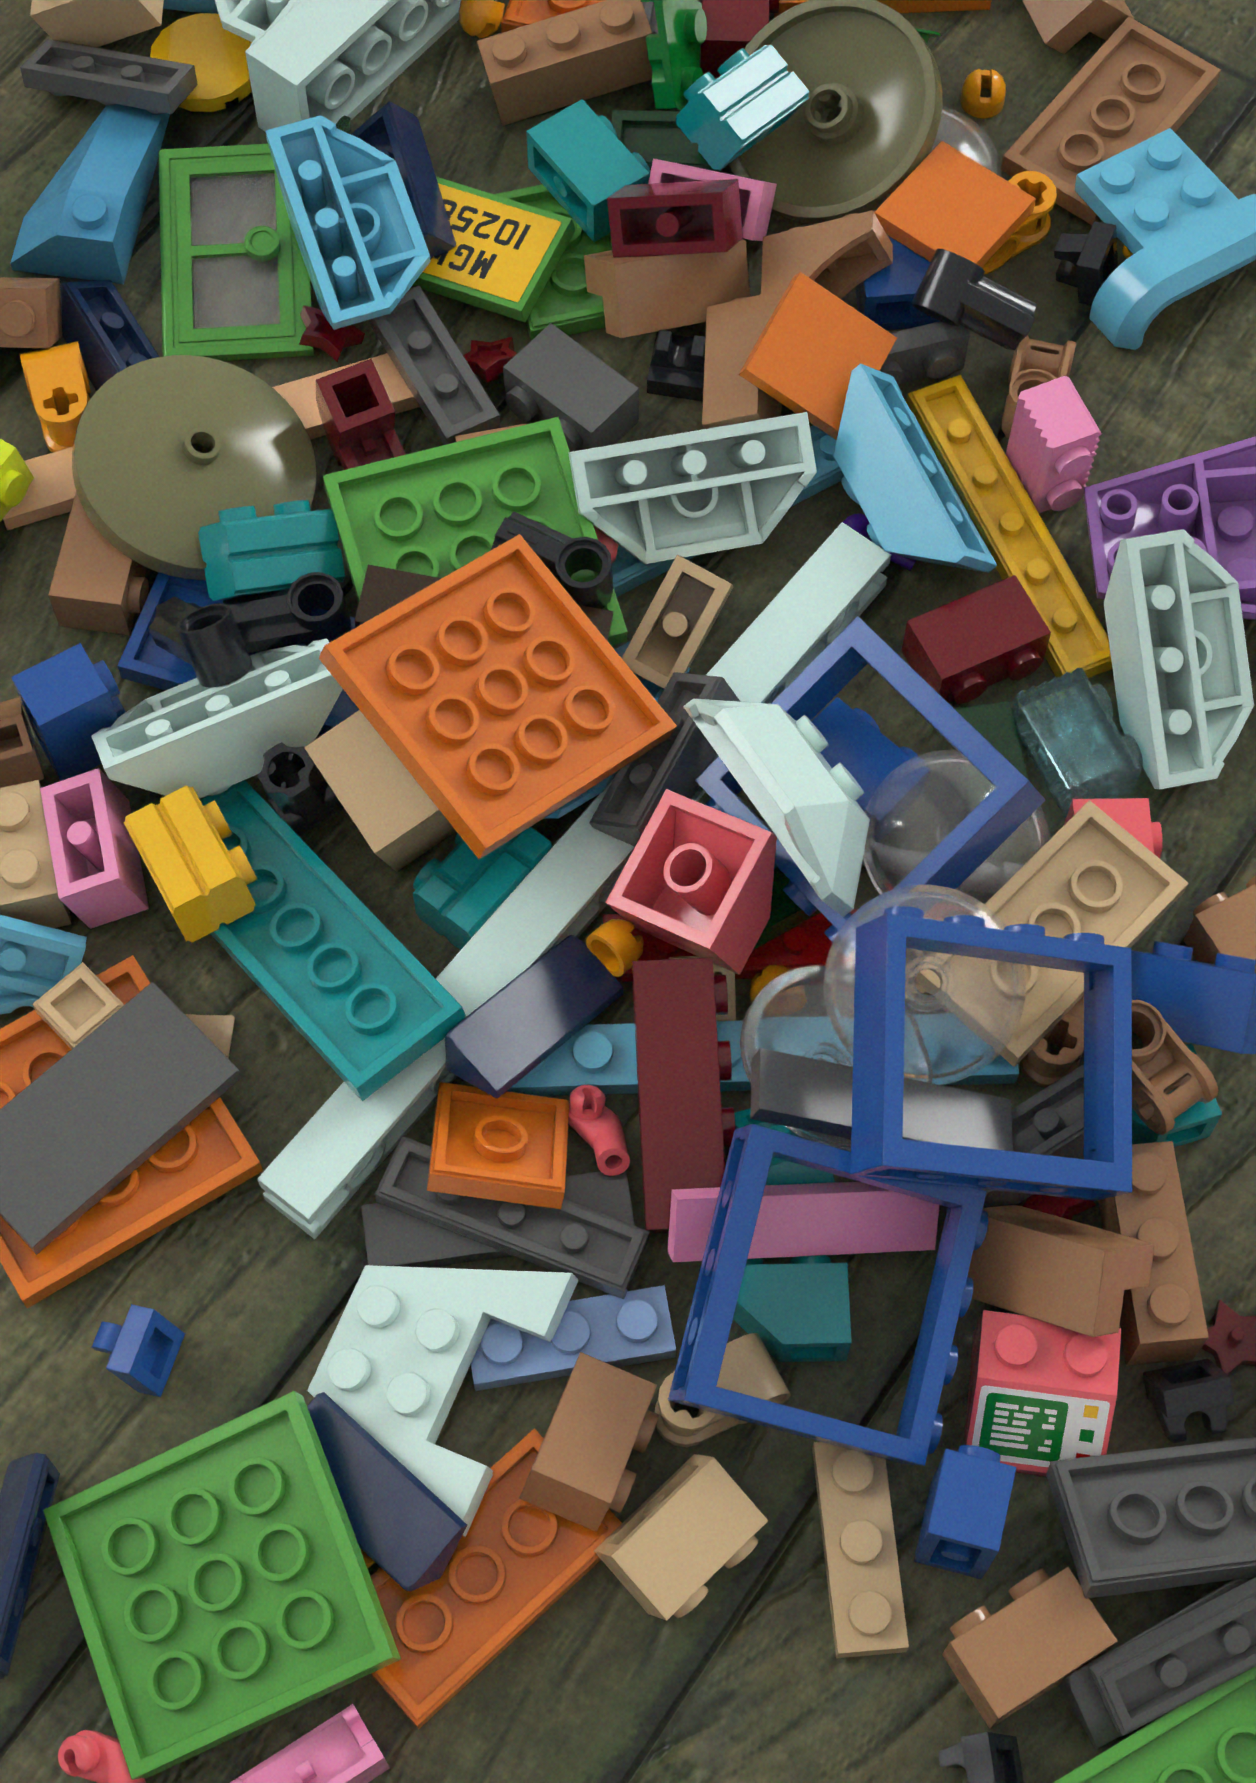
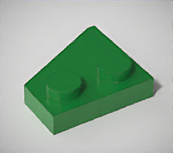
M641 0V2H654L658 34H649L646 37L648 58L652 68L655 109L660 111H681L688 103V100L683 95L684 92L704 75L701 67H699L700 44L705 41L707 35V19L702 9V3L697 0Z

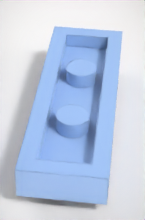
M665 1285L627 1291L624 1299L608 1294L569 1301L553 1340L551 1339L550 1342L491 1319L471 1362L475 1391L569 1376L580 1352L615 1367L675 1358L676 1345Z

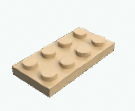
M1089 800L973 916L985 919V927L1004 930L1009 925L1033 924L1044 927L1045 936L1064 938V936L1072 933H1095L1104 936V944L1131 948L1184 894L1189 883ZM938 952L918 970L915 978L918 984L1013 1067L1084 996V973Z

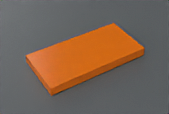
M535 1428L490 1468L493 1470V1476L466 1537L462 1535L440 1579L414 1591H406L381 1567L370 1576L401 1660L371 1673V1676L418 1730L601 1561L594 1550L622 1524L611 1510L608 1509L596 1532L519 1499L544 1439Z

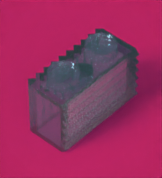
M1077 668L1072 673L1066 672L1061 677H1054L1050 682L1044 681L1039 686L1033 685L1029 690H1022L1016 695L1012 712L1018 737L1021 738L1023 747L1027 748L1028 755L1033 759L1034 766L1038 768L1040 777L1044 778L1045 785L1050 789L1051 796L1056 799L1057 807L1062 810L1064 818L1067 817L1072 799H1118L1134 791L1143 766L1140 748L1130 734H1120L1112 720L1113 706L1107 691L1099 683L1092 685L1082 668Z

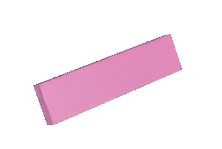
M862 1182L766 1185L748 1259L935 1250L939 1204ZM720 1187L672 1189L668 1254L673 1262L703 1260Z

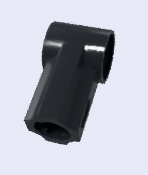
M939 248L936 249L911 305L934 319L956 327L962 325L1007 350H1015L1018 344L1027 337L1034 323V313L1037 304L983 276L985 271L972 261L953 252Z
M513 512L508 518H504L495 534L491 550L520 534L578 605L603 609L610 602L613 594L611 554L604 544L597 539L589 537L570 538L516 512ZM580 570H591L599 574L589 582H579L571 578L574 573Z
M311 572L303 575L293 582L288 589L223 600V604L228 605L232 611L248 653L303 643L308 646L313 641L328 639L330 643L351 631V619L341 586L335 578L322 572ZM320 607L331 608L320 616L308 615Z
M174 596L156 606L155 619L149 626L155 644L192 665L201 686L209 688L229 684L240 679L252 668V660L228 605L211 604L201 607L195 603H186Z
M281 742L263 754L264 764L258 778L263 784L267 798L280 818L299 837L344 809L304 746L294 748Z

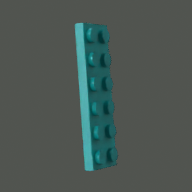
M245 780L231 785V787L220 794L205 796L200 800L202 805L204 806L215 800L232 832V835L222 840L227 850L229 851L240 845L258 879L247 885L256 904L254 911L228 925L221 923L219 929L210 934L361 1101H364L443 1040L449 1030L466 1018L463 1007Z

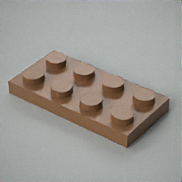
M1128 16L1003 155L1001 171L1011 177L1024 171H1037L1045 174L1053 181L1056 187L1057 197L1055 203L1093 225V222H1098L1100 218L1076 193L1075 183L1077 174L1169 128L1176 132L1215 88L1221 69Z

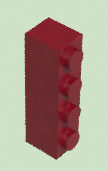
M713 957L633 961L632 964L645 1230L649 1231L650 1234L669 1233L672 1189L721 1187L725 1171L724 1147L731 1146L735 1130L734 1108L721 1107L720 1081L732 1080L730 1041L717 1040L716 1015H728V992L726 975H714Z

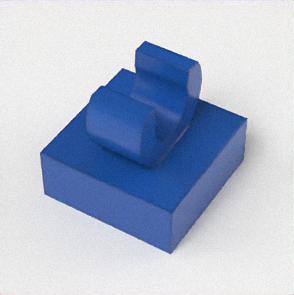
M131 1304L123 1326L110 1322H101L91 1348L96 1351L109 1353V1362L106 1369L139 1393L161 1397L185 1333L155 1309Z

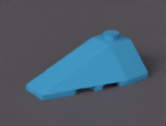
M119 104L106 105L24 216L10 263L12 270L93 281L111 280L112 283L124 284L156 168L158 152L162 146L170 114H153L146 109Z

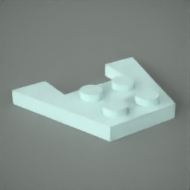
M365 1265L307 1391L313 1397L325 1392L467 1524L463 1536L466 1537L493 1476V1470L486 1465L436 1445V1440L490 1320H496L550 1342L551 1339L553 1340L578 1283V1279L573 1273Z

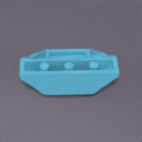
M322 115L265 130L288 217L320 309L327 321L335 330L391 314L431 262L427 245L396 161L360 138L337 129L335 123Z
M860 363L851 371L833 456L844 474V477L841 479L843 488L850 498L861 506L869 521L867 532L871 540L888 553L913 560L989 573L997 564L914 413L910 410L902 396V391L894 377Z

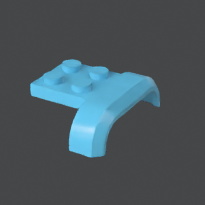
M1171 128L1078 173L1076 176V193L1104 223L1116 225L1117 237L1133 254L1109 275L1097 292L1091 306L1089 319L1114 347L1138 349L1143 343L1144 334L1148 326L1163 309L1173 302L1256 260V194L1238 199Z

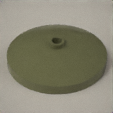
M809 0L781 13L766 24L744 49L751 55L764 45H772L788 64L787 71L794 72L810 91L809 99L786 123L732 161L729 166L734 175L777 184L772 206L773 213L792 221L813 225L842 218L848 214H859L878 209L929 155L938 133L943 102L941 77L935 58L922 36L900 13L876 0Z
M170 355L141 361L125 368L107 380L92 396L81 415L72 451L74 484L83 509L93 525L107 541L130 559L154 571L174 577L206 580L204 571L206 562L202 559L198 532L200 527L220 522L218 511L236 507L255 506L257 517L274 515L273 505L279 503L309 500L311 507L315 493L316 461L309 435L294 409L274 388L262 379L240 367L217 359L193 355Z

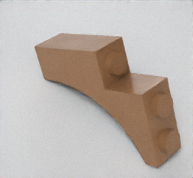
M873 210L859 214H848L842 218L805 227H794L788 231L764 236L761 294L752 297H739L730 302L707 307L702 426L705 429L781 416L782 403L738 374L790 281L796 274L802 272L842 299L871 275L893 264V244Z

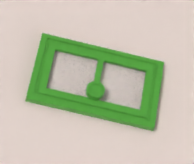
M250 144L159 150L163 356L193 355L221 361L314 356V347L299 345L302 334L306 330L300 316L303 305L312 307L311 280L288 217L269 145Z

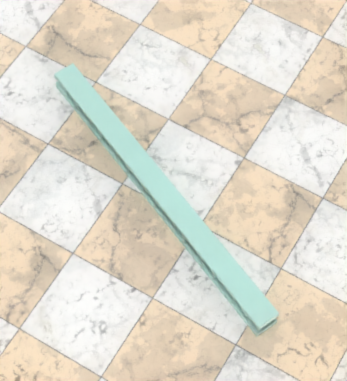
M842 522L706 675L723 677L741 702L771 704L857 616L859 617L883 590L886 586L887 577L880 572H883L890 564L891 554ZM612 781L436 977V980L463 1007L466 1017L566 937L574 935L579 938L607 906L605 902L635 848L630 844L594 829L589 823ZM700 785L692 800L698 801L704 795L705 791ZM445 1038L364 1101H361L351 1088L343 1082L257 1178L259 1185L265 1190L263 1193L265 1201L313 1239H316L399 1144L401 1137H405L435 1103L439 1082L452 1083L456 1079V1075L447 1071Z

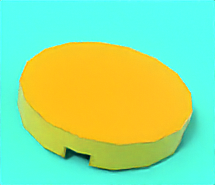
M198 13L180 18L164 28L151 46V58L194 65L198 85L179 105L183 109L193 112H215L225 109L226 102L232 101L237 97L240 102L252 92L245 51L252 42L223 29L219 14Z

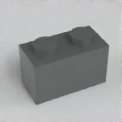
M552 323L503 366L505 401L511 411L517 417L527 422L530 420L538 422L559 417L570 452L616 444L639 422V388Z

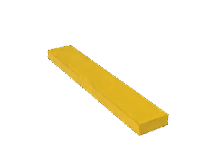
M961 374L908 393L906 403L914 413L973 523L997 564L995 568L1000 577L1004 580L1016 575L1049 628L1051 635L1044 657L1060 686L1064 688L1111 670L1112 662L1108 635Z

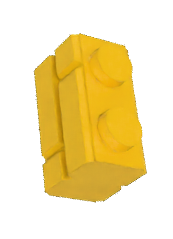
M186 785L160 798V804L155 805L151 803L125 817L123 823L186 942L190 941L193 943L218 930L221 923L228 925L254 911L256 904L247 885L258 879L240 845L228 851L222 841L232 835V832L215 800L203 806L194 788Z

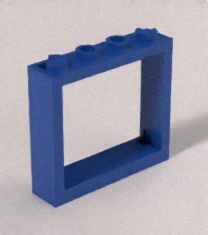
M858 616L771 704H778L795 721L803 715L812 720L869 664L980 772L995 789L861 922L851 912L842 917L825 904L777 838L774 869L778 867L790 879V882L783 888V891L808 916H811L818 909L832 923L824 931V934L849 959L855 955L856 927L884 915L885 908L895 906L919 908L923 910L924 918L926 919L1045 801L1044 797L1024 775ZM719 756L695 779L711 797L704 805L774 834L737 795L742 788Z
M907 906L885 908L884 915L856 927L851 1175L1093 1201L1132 1193L1131 948L1104 944V936L1095 933H1072L1064 936V938L1045 936V928L1033 924L1009 925L1004 930L985 927V919L978 916L956 915L946 917L944 921L925 919L923 910ZM906 948L1084 973V1159L903 1139Z
M749 1124L734 1130L668 1401L897 1463L925 1466L927 1454H932L935 1451L942 1433L943 1419L942 1415L937 1413L942 1387L950 1383L957 1366L958 1348L952 1343L958 1317L962 1318L966 1314L973 1295V1279L967 1276L973 1250L980 1248L988 1228V1213L983 1210L987 1191L971 1187L851 1175V1152L755 1124ZM772 1157L948 1207L896 1435L716 1387Z

